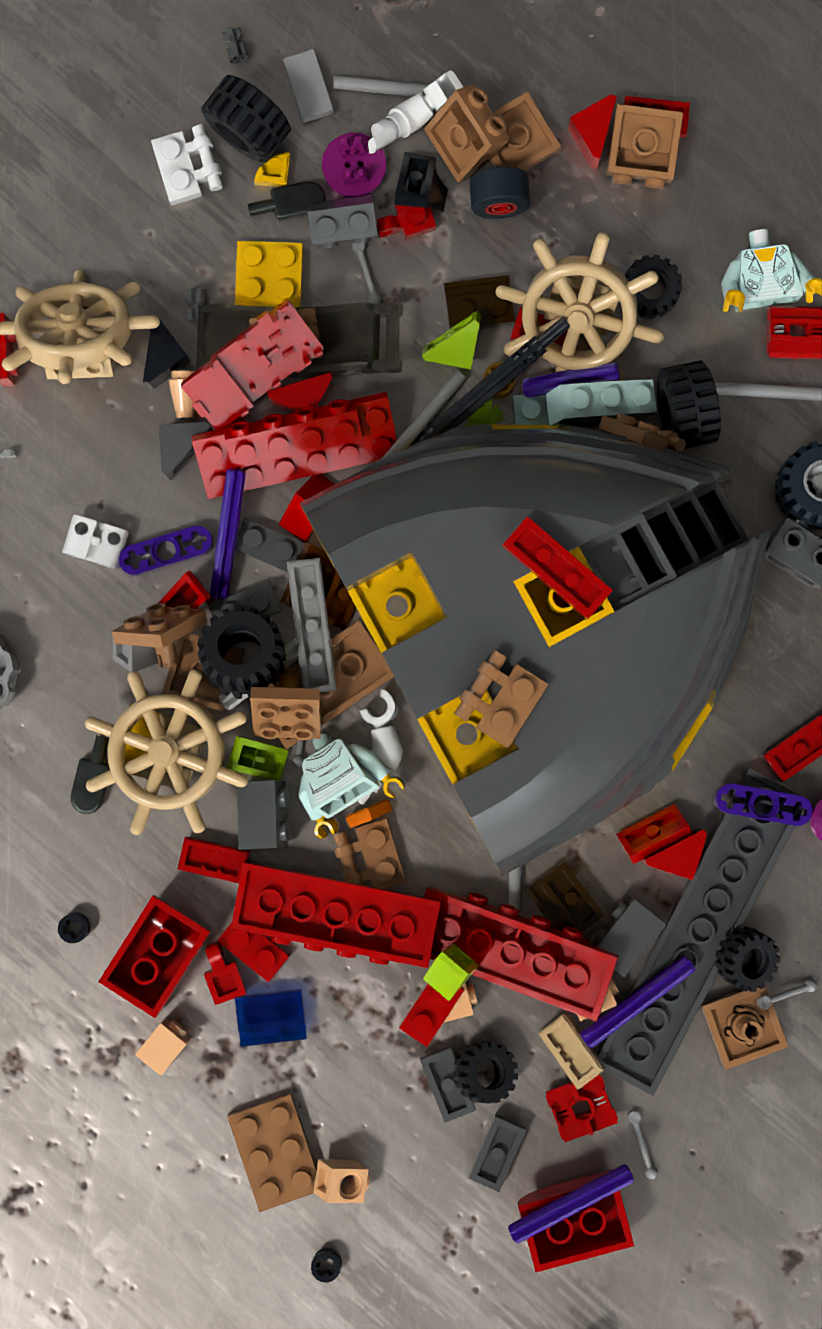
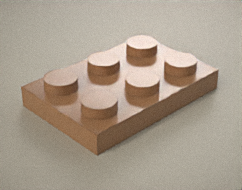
M292 1092L227 1115L259 1212L314 1194L317 1166Z

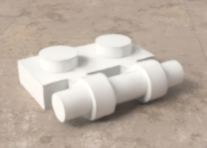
M203 124L192 127L195 139L186 143L182 131L151 140L171 206L202 197L199 187L201 183L208 181L211 191H218L223 188L220 179L222 175L219 163L215 162L212 153L213 141L211 136L207 135ZM199 154L203 167L194 171L190 157Z

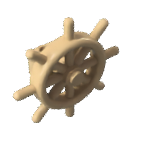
M604 232L596 236L590 256H570L559 260L555 259L545 240H535L533 248L545 268L535 276L527 292L505 285H500L496 288L498 298L523 305L522 322L525 335L507 343L504 346L505 354L511 356L533 336L539 337L562 316L570 325L563 347L552 342L546 347L547 352L542 355L545 360L557 366L555 373L615 363L614 359L625 350L632 337L652 343L662 342L664 339L662 331L636 324L638 308L635 294L656 284L658 274L655 271H649L628 281L616 267L604 261L610 240L608 234ZM553 283L550 297L541 296L544 290ZM618 302L621 303L623 320L613 317ZM537 309L545 311L544 319L551 321L541 326ZM609 330L617 332L606 344H604L600 335L607 337ZM581 333L585 336L592 350L575 351ZM620 372V380H619V381H624V377H623L622 373Z
M77 270L73 275L72 283L56 285L36 294L28 288L20 286L16 289V296L24 304L18 310L14 321L0 322V335H15L19 350L3 359L2 367L6 371H12L30 360L45 368L47 380L58 379L62 384H68L72 378L113 377L115 361L123 366H128L132 362V356L122 349L130 337L131 330L155 329L159 326L160 320L156 315L129 316L125 301L140 291V285L135 281L114 292L102 285L86 283V273L83 270ZM105 313H108V314H110L112 317H100V316L104 315ZM46 316L50 318L48 320H41ZM44 333V335L37 339L31 335Z
M193 669L189 672L180 696L173 694L149 696L140 674L132 671L128 674L127 680L137 702L122 713L115 725L96 717H88L85 720L87 729L110 737L108 743L110 770L89 779L86 783V788L90 792H96L116 782L130 799L139 803L130 826V831L134 835H139L143 832L152 808L159 810L183 808L192 830L195 833H202L205 830V823L196 802L212 789L218 779L237 787H245L248 783L246 775L223 767L225 745L222 733L244 724L247 719L246 714L238 711L216 721L207 709L193 701L202 678V673L198 669ZM159 709H175L173 716L161 713L158 717L156 713V710ZM187 715L192 716L200 726L185 721ZM142 717H144L152 735L151 739L131 731ZM205 741L208 743V760L194 755H198L201 752ZM126 744L146 751L144 755L126 762ZM193 770L201 772V777L189 788L188 783ZM138 772L137 776L147 779L145 789L131 775ZM161 785L171 788L177 793L171 796L157 795Z

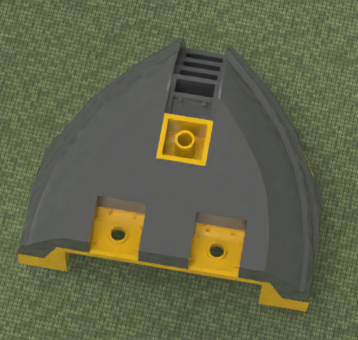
M480 424L453 428L439 436L426 439L397 451L300 503L501 876L592 828L632 803L635 799L650 792L657 783L672 773L713 709L747 631L770 535L769 531L749 540L722 492L719 483L732 477L736 473L734 469L684 452H677L668 448L658 450L626 439V436L606 431L564 424L551 427L550 425ZM527 516L613 590L588 620L502 547V544ZM395 596L404 598L408 604L406 613L399 617L391 615L386 608L388 601ZM494 650L507 658L499 670L505 675L509 676L515 665L518 664L549 684L509 748H506L476 728L484 715L475 709L467 722L454 714L461 703V700H459L464 690L468 691L480 673L477 671L482 661L487 662ZM492 681L481 700L491 705L501 686ZM465 723L473 725L477 731L476 740L469 745L461 744L456 737L458 727Z

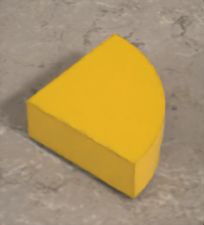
M278 153L269 159L267 163L260 166L255 175V185L271 187L288 185L290 153Z

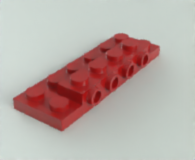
M387 392L351 400L337 399L325 406L316 408L306 406L299 408L294 413L285 415L270 414L264 417L263 420L254 422L239 421L227 428L191 436L208 499L223 496L226 471L228 469H239L246 473L244 491L309 477L313 474L318 475L380 461L397 441Z
M244 861L230 929L272 937V942L282 945H290L291 941L304 943V948L312 951L321 952L324 948L337 950V955L346 958H356V954L369 956L370 962L381 965H388L389 961L428 968L441 900Z
M431 886L426 888L424 897L441 900L431 960L435 961L443 950L454 943L479 964V967L472 975L596 1022L598 1021L619 958L618 954L588 944L589 940L583 939V932L578 929L564 927L563 931L550 927L551 921L545 917L532 915V918L528 919L520 916V910L512 905L501 904L500 908L487 904L488 898L484 895L470 892L469 896L463 895L459 897Z

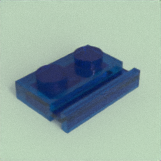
M302 989L244 995L235 998L240 1047L307 1039Z

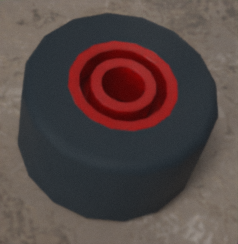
M488 168L477 172L470 179L471 210L477 216L488 219L509 218L522 214L530 206L529 178L526 172L519 168Z

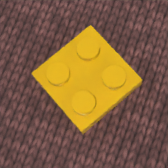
M237 241L236 309L273 310L287 298L297 310L301 309L303 243Z

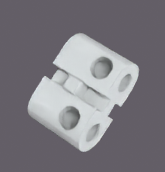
M73 515L62 553L118 570L120 553L125 548L129 531L79 515Z

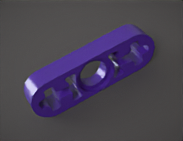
M202 526L185 528L127 546L120 553L119 564L122 570L129 575L141 576L207 555L213 548V537ZM198 533L201 537H206L207 541L202 543V549L198 550L195 546L185 547L188 554L182 556V547L177 538L182 537V542L187 543L194 540L193 534ZM164 542H171L175 546V555L170 560H162L157 554L159 545ZM151 546V556L156 564L151 565V560L146 559L139 562L138 569H135L132 565H127V561L131 559V553L135 552L136 555L141 557L148 555L146 548Z
M722 784L715 790L713 796L715 806L724 813L788 825L802 826L809 822L813 814L812 805L805 797L738 784ZM733 789L734 796L746 798V791H750L746 801L747 812L742 811L745 806L744 804L731 803L730 808H727V802L721 798L722 794H728L729 790ZM760 795H767L772 802V807L766 814H759L754 808V801ZM779 797H783L781 805L795 806L796 801H799V807L804 809L803 815H797L796 820H793V814L779 811ZM778 811L780 814V818L775 817Z

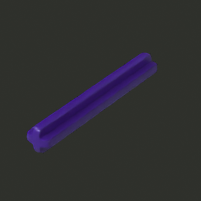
M228 469L226 471L210 594L216 599H226L229 597L246 478V473L239 469Z
M680 957L617 1004V1006L601 1016L597 1022H593L581 1031V1038L588 1047H595L695 972L694 965L688 957Z
M623 1164L513 1222L508 1226L509 1233L513 1241L519 1244L632 1184L635 1181L629 1167Z

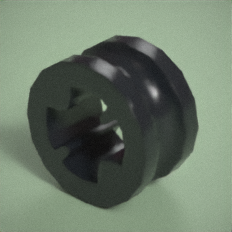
M72 912L64 916L58 924L60 938L70 944L82 941L90 932L88 918L79 912ZM69 919H74L76 924L81 923L82 929L77 932L80 936L75 937L73 932H67L66 926L71 924L68 921Z
M331 1248L320 1249L314 1255L311 1262L312 1275L315 1279L324 1283L335 1280L342 1267L341 1256ZM329 1258L333 1260L332 1268H335L334 1271L329 1269L324 1272L320 1271L321 1263L318 1260L327 1261Z

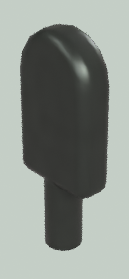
M305 181L272 188L270 191L271 199L249 203L248 209L250 217L274 212L277 221H284L308 216L307 203L326 201V195L318 183Z
M96 735L91 758H81L78 763L70 801L73 808L82 814L96 812L104 802L107 787L96 792H90L86 788V783L89 779L110 770V767L107 766L108 763L103 762L109 741L107 737Z

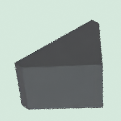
M207 422L159 425L162 472L171 481L195 455L191 436L214 431Z

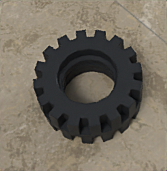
M654 254L653 257H649V255L643 256L642 259L635 260L624 275L628 281H631L649 271H655L665 284V292L658 299L645 298L640 292L635 294L639 317L649 316V319H654L658 315L661 317L674 307L682 291L681 273H677L678 267L675 264L671 265L669 263L670 259L666 257L663 260L660 259V255Z
M744 926L743 929L737 927L734 929V934L729 931L725 935L727 937L726 941H720L719 945L722 948L721 950H716L715 956L719 960L715 961V966L719 968L717 971L719 975L728 983L742 991L755 992L757 987L759 989L766 987L764 982L768 981L770 983L773 980L771 975L773 972L777 973L778 967L775 965L780 962V956L776 953L780 951L778 946L775 945L776 942L764 933L749 926ZM754 949L751 962L742 969L744 956L748 951Z
M484 1041L471 1043L466 1046L467 1049L460 1051L459 1055L461 1058L455 1059L454 1065L458 1066V1070L453 1071V1077H458L455 1085L457 1088L462 1089L460 1093L464 1097H469V1100L473 1102L490 1104L501 1102L500 1099H506L510 1096L508 1091H514L516 1085L512 1082L513 1080H518L519 1074L514 1073V1069L518 1068L517 1062H512L511 1059L515 1056L512 1052L506 1051V1046L500 1045L497 1042ZM483 1058H489L495 1068V1078L487 1087H483L479 1083L476 1075L477 1066Z

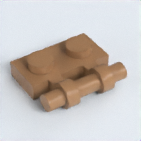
M618 413L616 419L605 415L602 416L599 425L600 429L616 435L626 436V439L658 450L668 448L677 452L683 451L686 446L685 440L679 438L676 432L671 430L661 431L655 424L642 421L636 423L637 419Z
M494 650L488 661H482L477 669L480 673L468 691L464 690L459 698L461 703L454 714L467 722L475 709L484 715L476 728L506 748H509L549 684L518 664L515 665L509 676L505 675L499 670L507 658ZM494 681L501 686V689L491 705L481 700L491 682Z
M387 818L356 827L358 841L349 843L346 831L333 835L336 844L334 852L336 858H340L345 876L342 877L343 881L362 884L361 882L371 879L373 887L383 889L406 882ZM362 851L367 869L358 872L353 853Z

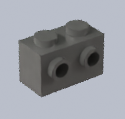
M372 195L307 203L312 245L319 244L320 248H331L339 245L338 241L351 240L352 243L359 244L369 242L371 237L378 236Z
M786 518L780 522L769 539L764 558L814 590L822 588V535L819 538L809 532L810 527L797 518L792 520Z
M249 781L245 787H237L239 849L288 848V841L291 839L292 830L290 822L287 821V807L290 805L291 795L289 788L286 787V781Z
M631 896L627 901L622 899L618 902L611 912L614 918L606 927L601 925L590 938L593 946L619 955L615 971L624 978L666 926L663 921Z

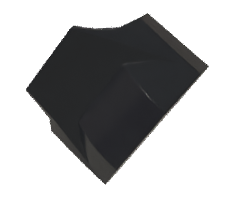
M404 152L394 205L423 207L444 212L448 188L442 183L437 174V157Z

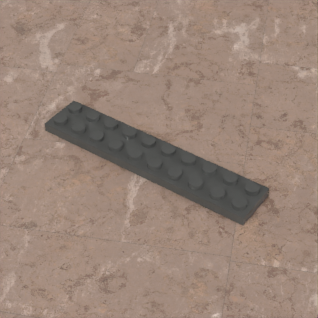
M750 768L746 769L738 784L801 796ZM746 791V798L733 795L727 808H730L731 803H739L745 805L742 811L747 812L746 801L750 791ZM760 795L754 801V808L759 814L768 813L772 807L771 799L767 795ZM779 797V811L793 814V820H796L797 815H801L804 810L799 807V801H796L795 806L781 805L783 797ZM779 811L775 816L776 818H780ZM723 813L700 857L694 879H688L665 923L666 926L659 934L627 997L682 956L689 958L695 967V972L604 1039L596 1055L605 1066L607 1072L654 1096L718 974L719 968L715 966V961L719 960V958L715 954L716 950H721L722 948L719 945L720 941L727 940L725 935L729 931L734 934L735 928H742L793 831L794 825Z

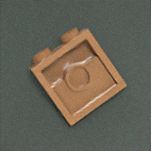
M475 84L456 89L424 128L458 183L468 180L484 161L492 159L509 140L505 133L506 124L504 120L493 114L487 105L488 96L486 92L476 87Z
M617 104L606 176H613V183L624 185L632 184V179L645 180V187L663 189L665 183L670 184L674 179L683 112Z

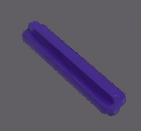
M609 363L588 369L570 370L526 378L522 383L523 393L526 398L546 395V393L559 385L619 381L620 370L617 363Z

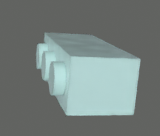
M653 379L559 385L546 393L550 427L558 426V424H597L601 422L603 415L616 419L618 413L641 421L657 412Z

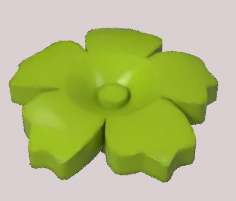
M491 398L468 418L471 420L466 423L465 427L480 424H496L495 422L503 420V411L499 410L498 406L491 408Z

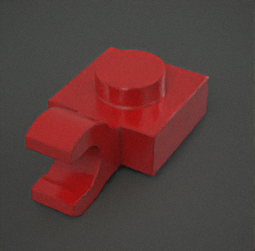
M403 205L395 206L396 216L389 215L377 219L378 225H376L380 238H385L402 231L405 240L435 231L437 227L430 208Z
M219 942L206 945L205 952L212 969L204 972L203 975L214 1004L218 1005L247 994V989L236 960L226 964L224 952Z

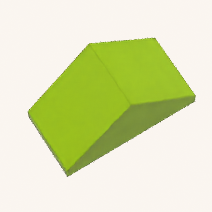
M478 310L424 345L421 355L423 359L429 362L471 370L482 316Z
M236 736L226 768L280 781L289 750L246 737Z
M453 943L439 954L423 980L449 1001L479 967V964Z

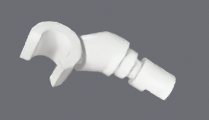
M451 70L444 73L423 89L426 95H423L421 92L391 109L385 119L373 124L371 127L373 138L368 141L369 153H375L399 137L406 138L425 125L435 115L434 109L438 112L456 89L463 88L456 74Z
M381 689L380 697L384 698L387 702L386 713L381 717H374L368 709L360 710V713L368 723L374 725L375 730H371V751L387 766L390 773L391 770L396 771L402 759L403 748L396 727L390 724L398 712L397 701L391 693ZM378 781L381 787L383 783L381 781ZM380 787L374 790L373 792L377 793ZM371 793L361 798L357 802L364 805L369 796L371 795Z

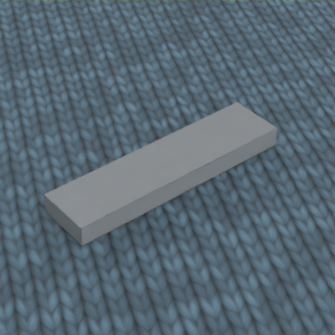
M320 558L286 562L302 688L320 689V692L336 691Z

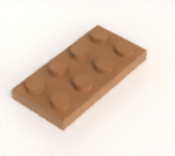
M357 621L330 640L336 691L320 692L321 726L394 678L380 650L360 621ZM298 661L286 669L283 674H279L278 677L284 674L295 675L300 679L298 688H302ZM279 682L275 686L270 683L268 687L279 688ZM279 738L286 750L301 741L296 738Z

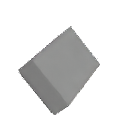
M314 49L283 58L302 122L306 123L334 114Z

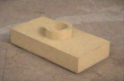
M565 1013L538 1034L578 1090L601 1074L606 1068L593 1049L588 1047L581 1038V1032L568 1014Z

